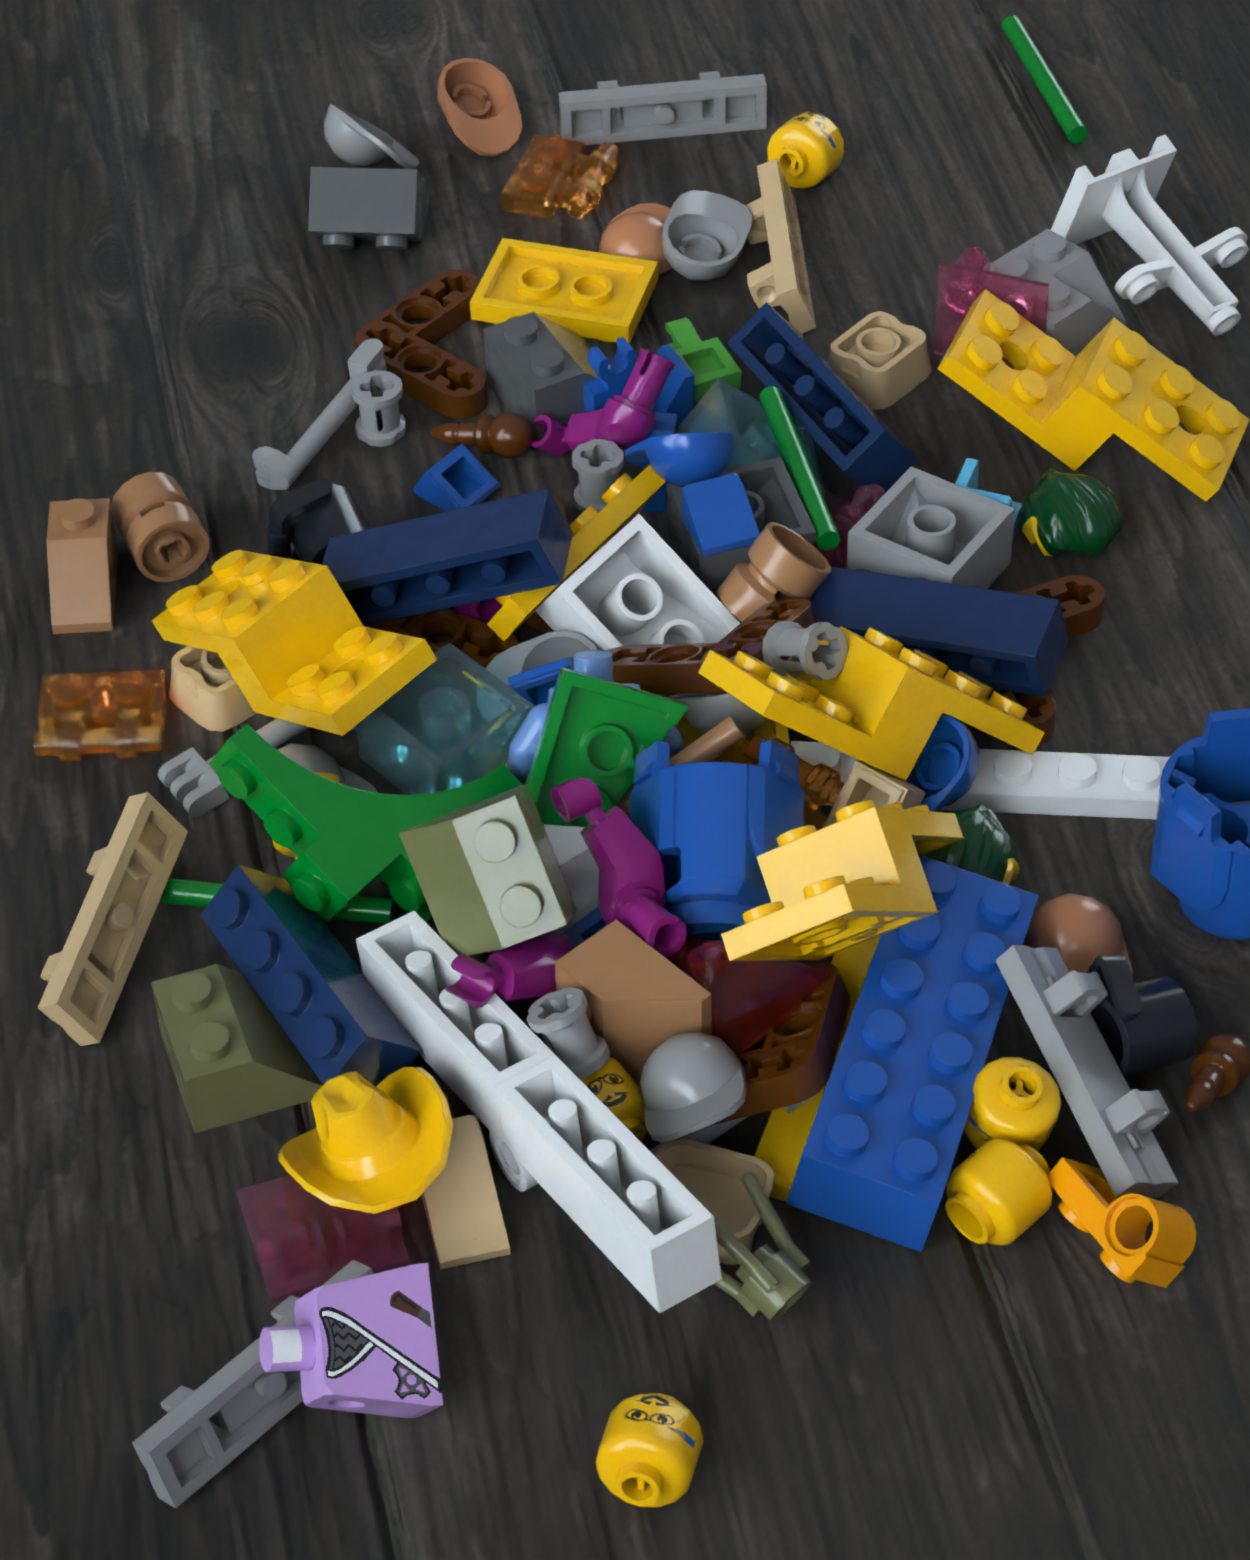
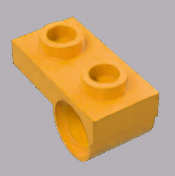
M1064 1157L1047 1174L1051 1187L1062 1199L1058 1204L1061 1213L1075 1227L1085 1233L1092 1234L1104 1249L1100 1253L1102 1262L1118 1278L1130 1284L1137 1280L1167 1288L1184 1269L1183 1264L1190 1257L1196 1243V1227L1192 1217L1186 1210L1177 1205L1139 1194H1125L1116 1198L1100 1168ZM1153 1221L1152 1235L1146 1243V1230L1149 1223Z

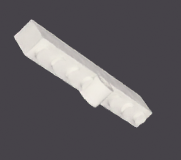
M415 911L356 938L363 975L421 1049L419 1055L490 1130L489 1139L493 1154L503 1174L514 1188L524 1192L540 1184L659 1314L722 1279L714 1216L495 993L485 1006L476 1008L445 991L447 986L454 985L462 975L451 968L452 961L458 955Z

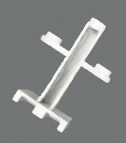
M1166 134L1156 138L1150 154L1146 158L1138 160L1130 148L1113 154L1105 173L1097 177L1091 174L1086 165L1077 168L1051 231L1076 245L1114 230L1145 262L1127 271L1117 281L1114 289L1121 298L1130 299L1133 304H1138L1149 299L1157 290L1169 287L1208 327L1214 336L1228 332L1239 322L1241 315L1236 309L1239 302L1238 299L1211 267L1220 264L1222 268H1227L1239 262L1249 250L1246 244L1248 237L1239 227H1232L1194 248L1154 201L1177 152V149Z

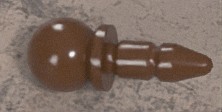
M514 412L503 413L496 418L491 414H484L480 417L478 423L462 422L460 424L459 422H448L433 427L430 431V435L434 439L449 445H458L459 443L475 445L482 454L490 455L495 452L505 458H516L528 451L533 441L531 424L524 416Z
M1223 1032L1210 1036L1202 1043L1198 1055L1191 1066L1193 1081L1185 1093V1107L1189 1112H1197L1207 1108L1215 1097H1223L1230 1094L1237 1084L1247 1078L1250 1073V1047L1241 1037Z

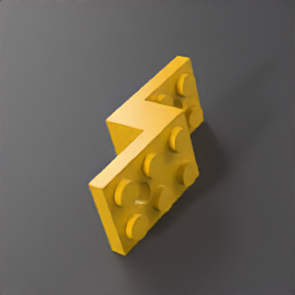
M986 289L971 305L937 368L1072 470L1076 471L1114 433L1205 502L1220 489L1250 421L1232 403L1219 397L1195 379L1187 369L1174 363L1150 345L1139 333L1130 330L1116 318H1113L1077 356H1074L1062 347L1056 339L1046 335L1018 314L1012 306L1002 302ZM1002 357L1006 358L1014 369L1007 366L1003 362ZM1179 422H1181L1186 427L1188 432H1186L1179 426Z
M244 550L232 551L217 560L211 568L213 573L197 586L191 585L173 594L165 604L167 609L152 620L164 641L218 653L255 713L344 736L437 660L426 639L363 626L328 566Z
M840 626L847 640L848 654L844 661L843 670L835 678L829 680H818L813 677L809 684L789 673H786L785 677L772 672L773 668L742 651H738L735 659L731 660L709 650L698 671L699 674L762 716L904 781L910 775L942 713L952 716L1031 755L1034 754L1045 733L1023 720L1028 710L1026 707L995 691L990 700L987 699L993 689L992 687L962 671L957 673L949 669L946 676H944L948 669L947 665L919 650L911 651L903 647L902 643L871 627L868 628L865 636L862 637Z
M866 800L838 810L835 813L837 823L817 831L815 825H807L779 835L776 838L778 848L756 856L771 902L744 912L742 914L744 925L721 934L729 960H820L938 913L918 854L924 855L963 839L955 813L933 812L929 810L928 805L903 809L901 802L876 807L874 800Z

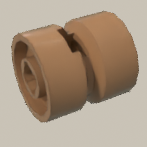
M147 472L134 476L122 484L115 493L111 503L113 521L121 537L127 543L128 550L142 574L156 582H173L183 579L196 571L207 557L210 548L209 536L177 480L163 472Z
M770 522L748 548L750 562L737 563L717 588V595L725 607L743 622L758 608L767 603L787 598H811L831 573V566L819 550L805 538L782 524Z

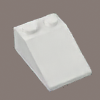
M640 514L634 517L535 610L554 632L567 630L582 634L601 651L629 645L718 643L740 624ZM704 693L675 694L669 696L668 698H675L681 696H698Z

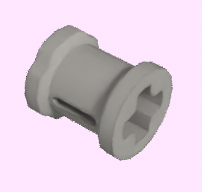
M381 370L366 372L358 376L353 381L351 387L352 397L359 405L360 417L355 424L358 439L370 446L384 447L393 445L397 440L405 436L407 429L405 418L399 413L398 401L402 398L403 394L401 379L394 373ZM376 387L381 389L380 397L375 396ZM378 420H383L382 430H379L377 427Z
M592 439L586 443L579 444L572 452V466L578 471L579 484L574 490V504L580 512H584L590 505L600 512L607 505L601 499V496L619 478V472L624 466V452L615 442L606 439Z
M792 621L775 623L767 631L762 646L764 663L773 668L772 672L785 677L786 673L796 677L801 673H806L818 680L835 678L843 670L844 661L848 654L847 640L842 630L834 627L829 622H817L811 624L808 628H803L799 623ZM818 640H826L829 642V645L818 644ZM781 656H791L792 661L782 660Z
M568 987L550 992L536 1000L529 1007L526 1019L531 1030L541 1033L546 1046L579 1079H582L599 1070L608 1061L611 1053L606 1040L601 1036L595 1035L585 1013L588 1001L584 992L579 988Z

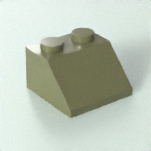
M527 783L399 833L440 937L458 956L461 954L470 956L501 950L568 925L577 911Z
M214 964L151 982L161 1037L194 1134L311 1101L313 1095L323 1085L243 973Z

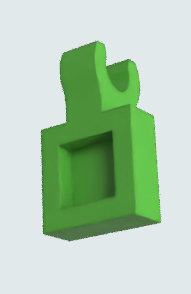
M686 317L665 323V329L673 340V343L669 344L670 347H673L694 375V402L741 388L742 370L718 337L702 341L691 321Z

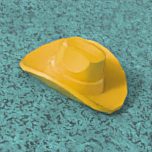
M402 1067L387 1076L377 1086L368 1082L357 1071L347 1072L328 1079L313 1095L311 1104L317 1127L289 1140L278 1153L279 1162L285 1170L312 1195L330 1206L377 1214L417 1200L445 1169L453 1121L447 1098L433 1076L422 1067Z

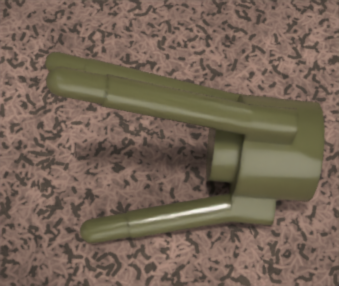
M749 1172L742 1176V1183L779 1249L776 1253L768 1244H765L752 1254L694 1194L692 1195L714 1216L717 1242L741 1265L736 1275L744 1284L721 1270L722 1279L714 1283V1285L734 1297L753 1318L761 1312L770 1322H773L786 1313L813 1284V1281L802 1271L809 1265L811 1260L795 1245L767 1194L764 1193L755 1175Z

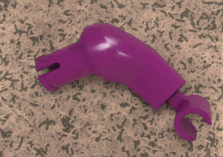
M641 348L640 355L620 396L614 394L613 399L608 398L603 409L571 414L568 426L547 415L541 414L533 420V424L546 430L547 433L542 440L532 441L531 446L553 457H560L569 448L573 452L579 444L586 443L589 440L606 439L615 442L625 452L629 447L643 441L658 422L655 420L657 414L652 412L675 364Z
M586 778L571 779L552 788L550 791L552 803L557 813L565 822H570L585 815L589 823L580 834L599 869L598 905L605 924L608 925L616 919L664 957L674 955L685 943L687 929L682 921L679 922L680 918L664 909V869L659 851L619 806H613L603 811L600 807L602 805L601 794L593 781Z
M555 929L490 954L485 965L466 954H461L452 961L451 968L462 975L454 985L447 986L445 991L476 1008L485 1006L494 993L503 1001L526 999L525 1008L528 1013L529 1007L536 1000L550 992L556 991L554 962L574 948L568 936Z

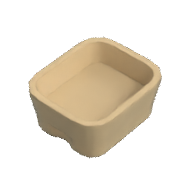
M882 311L868 314L835 339L830 345L827 360L872 410L885 409L894 405L926 380L932 372L926 334L915 326L902 324L895 316Z
M187 646L172 657L169 697L180 710L197 724L209 731L223 732L238 726L257 714L253 711L218 653Z
M674 1139L661 1145L654 1156L751 1251L754 1235L763 1220L742 1183V1176L749 1172L754 1174L764 1193L770 1198L775 1174L769 1163L751 1155L694 1140ZM717 1242L720 1263L727 1265L739 1264Z

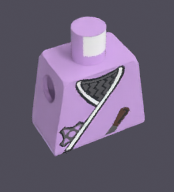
M428 1263L413 1264L315 1288L295 1301L294 1326L264 1327L261 1331L259 1355L263 1370L266 1373L300 1371L302 1399L308 1407L400 1418H419L443 1406Z

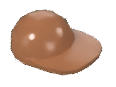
M472 58L453 60L442 69L437 83V102L454 134L465 146L479 155L496 157L507 153L517 143L523 126L513 87L505 74L492 64Z
M643 203L624 210L610 221L602 233L599 253L658 261L659 275L671 270L672 266L665 259L662 246L664 222L670 212V208L657 203Z
M1067 893L1045 901L1032 915L1024 940L1025 946L1031 948H1057L1069 972L1076 970L1077 972L1086 973L1097 956L1124 955L1133 976L1121 924L1111 909L1093 897Z

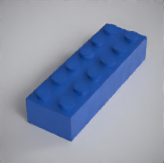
M918 854L938 913L880 936L801 1155L786 1204L922 1252L940 1205L974 1099L973 1085L975 1077L985 1065L1009 990L995 960L1012 945H1023L1039 895Z

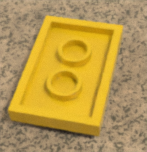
M502 238L470 300L471 320L499 324L512 317L535 312L581 337L598 339L607 343L617 342L618 338L623 337L630 343L658 282V261Z

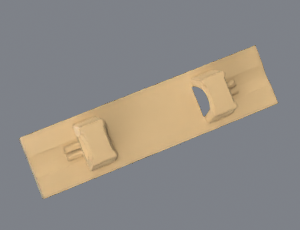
M776 158L757 166L761 198L745 205L752 215L751 231L747 240L750 245L768 241L771 257L770 263L747 274L748 288L759 309L766 302L771 307L781 305L788 313L789 323L802 334L816 329L796 201Z
M149 792L129 796L108 846L94 852L86 870L94 878L61 952L48 957L40 975L48 984L37 1008L52 1021L62 1026L66 1033L80 1046L100 1043L188 833Z

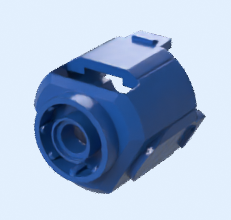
M1250 708L1209 712L1203 736L1195 737L1184 743L1166 762L1160 780L1150 865L1151 876L1178 897L1180 908L1188 920L1209 934L1235 940L1250 939V803H1241L1239 805L1231 803L1250 801Z
M772 740L760 742L758 766L731 762H696L670 766L669 743L656 741L636 757L634 789L631 790L630 820L660 853L664 869V909L680 918L679 922L682 921L686 926V940L681 949L675 953L677 955L710 960L729 959L721 934L744 925L742 917L744 912L771 902L756 856L778 848L776 838L779 835L804 826L805 803L804 790L800 788L798 755Z

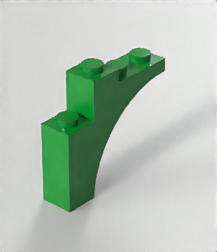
M247 723L225 742L209 763L218 773L219 780L224 788L234 797L243 799L262 819L269 836L277 844L289 848L297 857L282 876L291 885L296 899L308 910L317 912L326 923L330 922L378 877L389 887L392 898L402 909L407 912L415 911L427 922L432 917V914L399 833L523 785L501 763L496 769L475 781L434 793L400 795L361 790L334 782L309 771L266 742Z

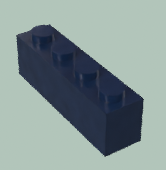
M767 302L727 342L766 387L775 386L781 390L791 415L840 469L877 501L919 460L807 339Z
M543 489L329 538L322 565L328 566L363 626L561 584L573 532L550 490Z
M831 566V573L818 588L811 602L815 623L829 622L834 627L840 628L842 626L862 637L865 636L868 628L871 627L902 643L903 647L911 651L919 650L947 665L948 669L944 676H946L949 669L957 673L962 671L993 689L1041 697L1046 696L1069 641L1060 600L1045 598L1036 594L1023 595L989 590L981 586H962L929 581L921 577L907 578L873 573L866 569L853 570Z
M237 865L200 916L321 1082L324 1084L333 1077L357 1071L368 1082L377 1086L391 1073L402 1067H409L419 1055L421 1049L318 914L305 908L296 899L291 885L286 879Z

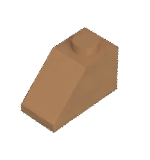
M77 498L66 501H50L46 543L53 634L113 631L119 550L110 498Z

